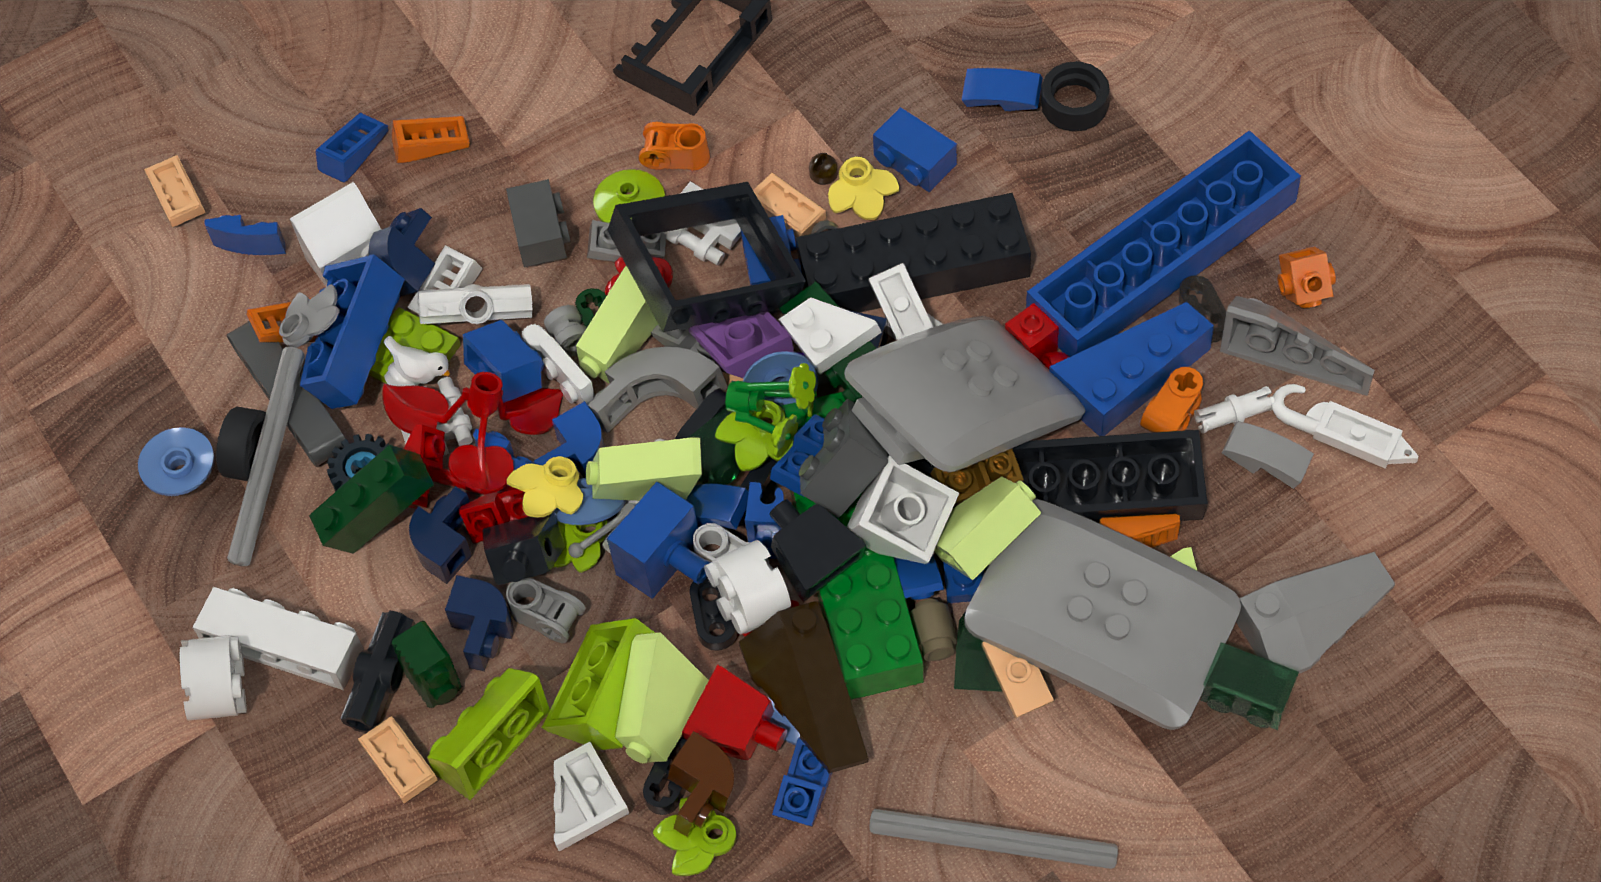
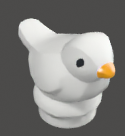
M391 336L384 340V344L392 353L394 362L388 366V371L384 375L387 384L393 386H418L419 383L426 384L432 381L436 376L450 375L448 369L449 362L443 353H428L420 349L401 346Z

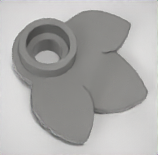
M332 284L328 285L311 299L300 292L295 296L279 328V333L286 345L295 348L305 345L313 336L321 334L333 324L339 314V309L336 307L337 292L335 286Z

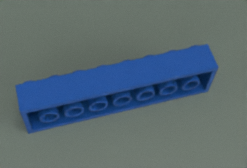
M1249 130L1029 289L1026 297V308L1035 303L1059 327L1058 348L1068 354L1069 357L1118 334L1295 203L1301 175Z

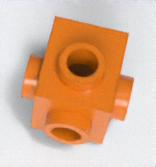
M1314 246L1279 255L1282 274H1278L1277 281L1282 296H1285L1286 299L1299 305L1301 308L1315 307L1322 304L1321 299L1334 297L1332 285L1336 282V276L1332 264L1328 262L1326 252Z

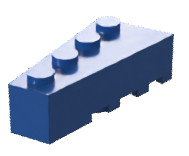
M374 254L324 267L323 277L328 280L327 286L332 284L336 288V307L339 309V314L333 324L321 334L316 335L315 342L308 346L300 386L331 409L356 405L362 397L366 379L376 361V353L382 337L388 330L390 316L394 306L399 301V293L405 280Z
M1185 302L1050 366L1049 371L1072 391L1084 406L1085 413L1081 420L1098 436H1105L1157 394L1175 369L1190 367L1210 350L1214 325L1188 302Z

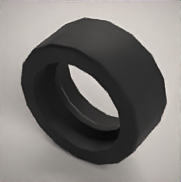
M1080 61L1065 62L1054 67L1045 75L1041 86L1043 114L1050 123L1059 129L1071 132L1085 131L1096 126L1105 117L1109 107L1110 90L1108 79L1101 70L1092 64ZM1078 85L1094 92L1096 100L1087 106L1072 108L1056 101L1054 94L1063 87Z
M238 406L228 412L223 420L217 441L216 460L221 476L248 481L266 412Z

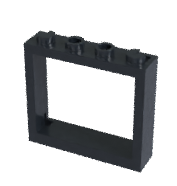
M748 182L615 205L607 231L662 332L677 329L686 330L692 326L712 322L720 323L726 319L754 316L760 312L780 309V307L802 292L806 280ZM735 219L771 282L675 300L640 236Z

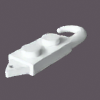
M1297 384L1282 386L1273 394L1275 401L1272 405V410L1276 417L1287 425L1314 435L1313 439L1385 469L1388 464L1416 463L1419 456L1401 436L1403 431L1332 401L1316 404L1306 415L1291 410L1285 406L1284 398L1290 393L1303 394L1306 391L1304 386Z

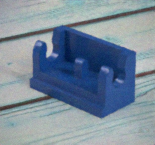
M750 482L745 516L748 542L751 543L759 540L770 553L771 557L768 558L777 559L772 551L771 544L773 536L781 528L769 513L784 500L783 491L781 488H777L775 491V501L771 504H764L761 502L763 497L761 483Z

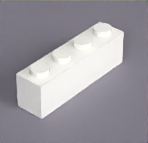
M213 587L193 625V629L199 639L221 636L238 637L240 652L243 653V658L341 690L345 689L353 673L356 659L359 653L364 650L356 631L349 625L341 622H335L334 625L325 623L314 614L306 611H299L297 614L285 610L282 605L272 600L265 599L263 602L253 600L244 592L234 588L225 591Z

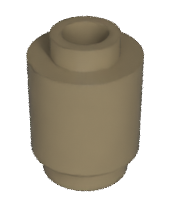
M925 599L918 602L909 615L920 653L923 654L926 661H940L949 658L955 653L954 645L957 640L948 605L938 602L937 599Z

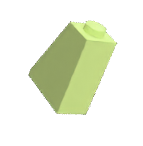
M627 266L621 272L576 345L580 368L590 377L596 378L598 376L607 383H609L605 371L619 360L636 353L658 325Z
M683 438L599 448L593 461H588L586 467L587 485H592V498L640 501L656 482H659L686 500L702 475L700 438Z
M1001 476L952 509L934 549V553L941 561L974 580L1041 514V511L1032 502L1036 498L1035 494L1022 481L1019 480L1017 483H1014Z
M661 632L636 635L632 641L615 738L626 747L627 755L639 763L667 761L709 681Z

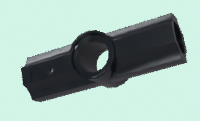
M391 610L389 612H382L368 649L362 650L356 659L353 670L354 685L340 718L344 725L353 728L355 731L367 733L378 725L390 693H395L401 684L404 671L394 651L392 641L395 637L415 625L414 620L408 618L403 613Z

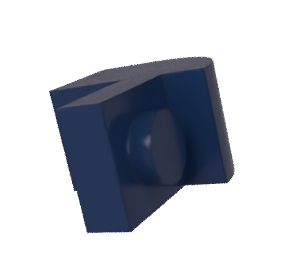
M422 208L408 213H400L392 221L390 227L374 232L369 243V255H376L405 279L399 293L400 297L417 292L435 265L428 256L414 245L432 218Z
M456 486L448 495L442 496L436 502L431 514L418 506L411 517L409 525L410 538L420 563L427 571L446 584L472 557L466 538L456 532L464 524L459 509L461 506L469 503L470 500L468 494Z
M456 575L445 612L452 628L470 631L463 650L469 668L485 672L489 658L493 659L496 656L499 637L512 639V619L505 599L496 587L482 580Z

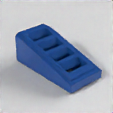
M359 113L315 150L318 170L341 182H346L389 131L388 125L363 113ZM361 129V130L367 132L368 134L365 135V134L359 132V130Z

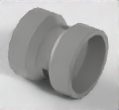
M564 305L558 307L545 317V328L550 336L555 337V341L570 357L578 355L576 345L587 327L581 324L582 316L575 306Z

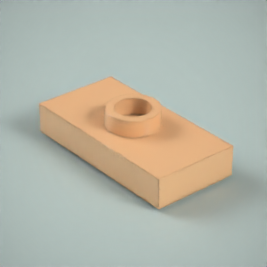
M178 155L144 169L172 227L206 213Z
M773 173L753 190L768 217L783 215L786 229L793 228L794 236L796 237L809 235L816 223L826 219V210Z
M982 642L981 646L1015 719L1054 701L1038 667L1028 663L1025 659L1017 658L989 643Z
M392 716L358 738L361 746L403 803H406L438 781L435 773Z

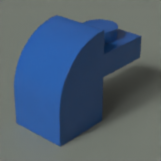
M584 401L552 419L556 437L561 446L534 460V464L544 465L553 457H566L573 461L578 472L586 478L588 461H593L598 449L605 447L599 421Z

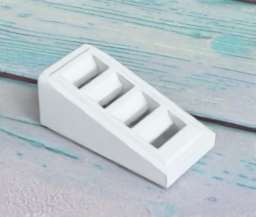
M445 245L419 290L464 288L467 285L473 284L483 268L475 260ZM454 266L460 269L458 274L451 271ZM445 277L453 281L451 286L442 282ZM418 291L408 306L411 311L419 314Z

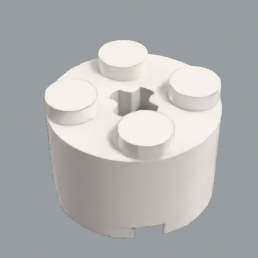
M755 540L722 555L704 566L710 583L713 587L717 586L721 598L717 599L716 602L725 621L732 620L736 631L740 635L755 630L778 611L791 607L789 593L778 567L772 569L770 564L764 560L771 557V555L759 540Z
M221 636L181 640V686L185 690L186 697L189 696V701L184 702L187 720L238 716V713H246L245 689H242L241 676L245 675L243 653L240 652L239 638Z

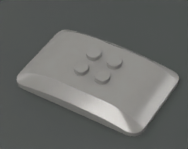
M986 316L953 321L904 337L848 363L844 372L845 378L850 385L926 460L936 468L947 472L958 471L1080 420L1085 413L1084 406L1072 391L1055 377L1035 355L1030 353L1016 337L1009 333L1002 324Z
M1033 500L1032 502L1041 511V514L990 563L965 613L964 621L969 633L1162 728L1175 730L1185 726L1192 716L1240 614L1241 603L1237 594L1197 570L1117 531L1046 501Z

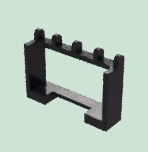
M672 0V6L677 9L667 22L655 19L651 27L656 32V35L646 46L638 42L635 43L631 51L637 57L633 59L624 55L621 59L622 65L617 64L613 69V73L618 78L694 116L772 22L770 0H718L742 12L739 16L740 29L707 68L698 65L683 84L647 66L650 60L701 1Z

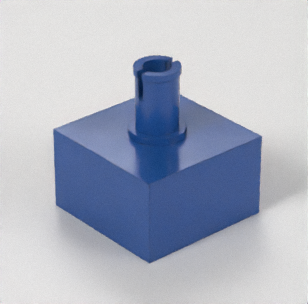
M656 482L607 538L616 575L651 599L656 596L677 570L692 579L694 583H702L707 577L704 566L711 562L693 552V535L698 529L694 505L659 482Z

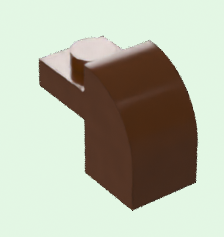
M694 731L671 763L667 778L691 793L678 812L673 829L688 837L695 825L699 828L705 825L714 808L724 813L734 785V771L727 755L717 745Z

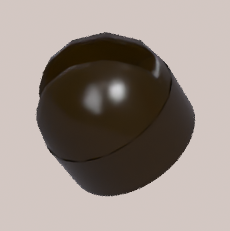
M818 153L813 156L809 163V176L811 180L820 185L832 183L838 176V166L835 158L827 153ZM822 165L820 171H817L816 169Z

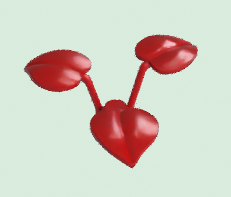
M490 372L475 374L472 377L470 389L467 387L463 388L462 395L449 410V405L444 395L432 388L413 385L393 386L384 383L382 390L383 405L387 416L396 427L410 434L417 424H423L436 429L438 422L447 423L467 400L470 412L480 418L478 447L474 445L457 447L450 454L448 467L451 475L459 483L477 492L495 493L507 486V478L514 469L512 457L506 449L499 446L485 447L488 417L497 410L499 418L501 420L509 419V424L515 431L529 435L543 434L554 427L552 419L558 417L563 393L559 389L541 388L503 403L502 381L497 375Z

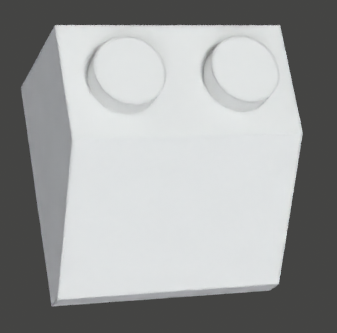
M354 182L290 218L305 259L326 287L328 280L323 277L324 267L369 256L370 239L374 232L382 230Z
M888 456V464L862 492L847 528L866 544V548L878 554L927 564L931 559L959 493L907 464L898 465L891 456Z

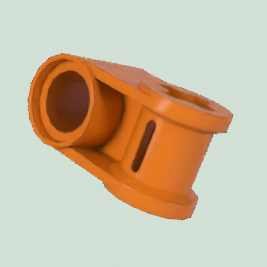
M650 122L645 125L643 130L645 145L639 152V161L643 166L655 170L687 169L693 171L699 170L709 163L710 151L706 133L700 125L694 123L670 124L663 122Z
M1191 367L1175 369L1157 396L1148 404L1141 418L1140 426L1152 433L1186 430L1194 416V411L1199 409L1201 405V390L1203 388L1201 374Z

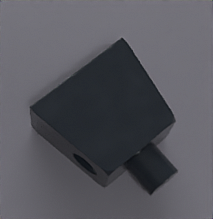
M785 499L769 513L781 528L773 536L772 551L803 602L863 557L866 544L819 504H814L804 513L800 514L791 502Z
M554 511L545 517L536 518L529 516L483 528L482 530L484 552L497 585L519 582L522 579L551 571L566 545Z

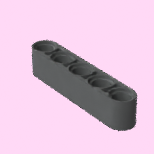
M249 321L226 335L245 367L268 400H270L283 348L279 342H260ZM262 321L265 329H269L265 322ZM300 373L287 427L311 462L317 467L327 461L329 457H334L332 450L335 446L340 450L343 449L341 441L345 437L320 400L300 386L302 377Z

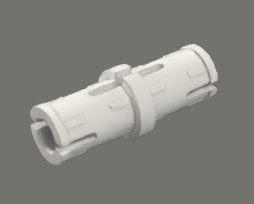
M1265 386L1262 389L1239 397L1232 394L1227 396L1224 402L1195 410L1196 424L1202 423V425L1198 426V429L1203 434L1209 430L1230 423L1235 425L1238 421L1244 422L1245 418L1266 411H1272V405L1275 401L1274 397H1267V395L1271 394V390Z

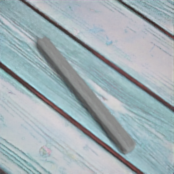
M285 347L282 351L227 557L230 563L237 566H248L250 564L305 358L304 352L295 347Z
M874 809L870 817L869 828L873 834L1109 869L1115 868L1117 864L1118 846L1112 843Z

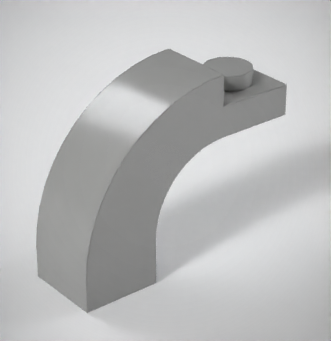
M655 347L633 353L608 368L605 374L610 384L605 389L599 391L588 406L599 421L601 429L608 433L638 404L649 398L662 395L675 396L697 409L711 392L718 388L726 390L728 386L720 366L704 355L680 347Z

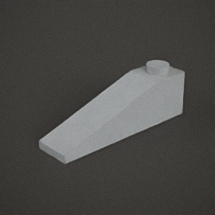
M1236 296L1228 306L1220 352L1368 396L1375 371L1371 367L1274 306L1264 304L1258 299Z
M1375 552L1274 582L1239 598L1241 610L1236 623L1274 684L1277 685L1311 669L1334 643L1337 644L1345 636L1346 631L1356 621L1363 618L1394 588L1395 582Z

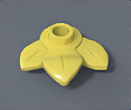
M852 157L841 166L839 180L829 188V206L834 213H840L852 208L854 213L862 219L876 220L883 212V196L899 192V185L895 176L889 171L874 169L865 158Z
M553 457L544 465L525 464L514 470L507 478L506 483L525 492L523 511L527 516L545 517L550 515L556 508L572 515L582 505L583 493L577 486L579 472L573 461L566 457Z

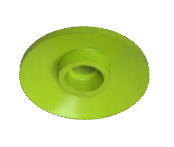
M636 169L622 170L609 175L598 185L593 198L594 209L602 222L610 223L615 205L663 197L665 192L659 180L650 173Z

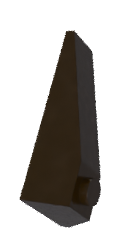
M817 601L778 611L765 623L739 641V647L752 681L759 689L762 688L775 703V709L782 717L785 716L799 732L800 739L829 774L868 763L869 758L831 635Z

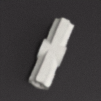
M471 284L464 288L418 291L420 324L464 321L480 324L487 320L532 317L533 308L530 284L489 287ZM471 297H482L485 303L479 311L471 312L465 308L466 302Z

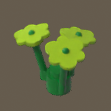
M801 363L799 367L792 369L789 381L751 383L731 381L726 392V409L730 412H736V422L749 423L772 434L771 442L775 447L773 455L778 458L782 455L783 451L788 450L791 440L797 432V416L792 414L789 419L785 418L774 426L752 416L754 411L760 412L762 410L764 397L796 398V404L799 409H806L808 407V417H812L814 398L817 396L815 391V374L813 371H809L807 363Z

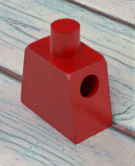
M717 665L682 734L688 740L694 731L717 745L727 756L746 761L752 757L758 744L778 752L786 738L787 729L770 722L774 709L768 697L722 666Z

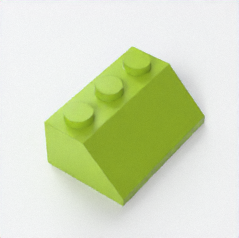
M636 618L590 625L541 728L583 745L591 742L593 748L598 750L622 748L623 745L615 738L632 641L636 635L655 632Z
M508 668L500 677L493 678L485 688L484 695L474 706L467 707L461 713L457 725L447 736L440 737L433 744L430 755L427 757L433 772L468 800H471L549 713L550 709L539 677L530 672Z

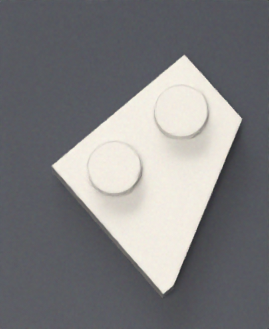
M811 297L779 318L784 329L819 374H822L882 333L875 320Z
M591 742L554 760V842L558 851L569 847L629 814L628 807Z

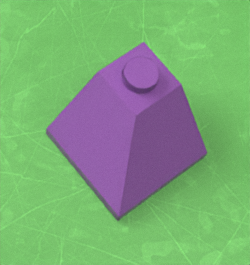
M768 311L760 312L754 316H741L726 319L720 323L712 322L689 328V333L726 373L744 378L747 370L757 360L768 354L783 351L794 352L791 336Z

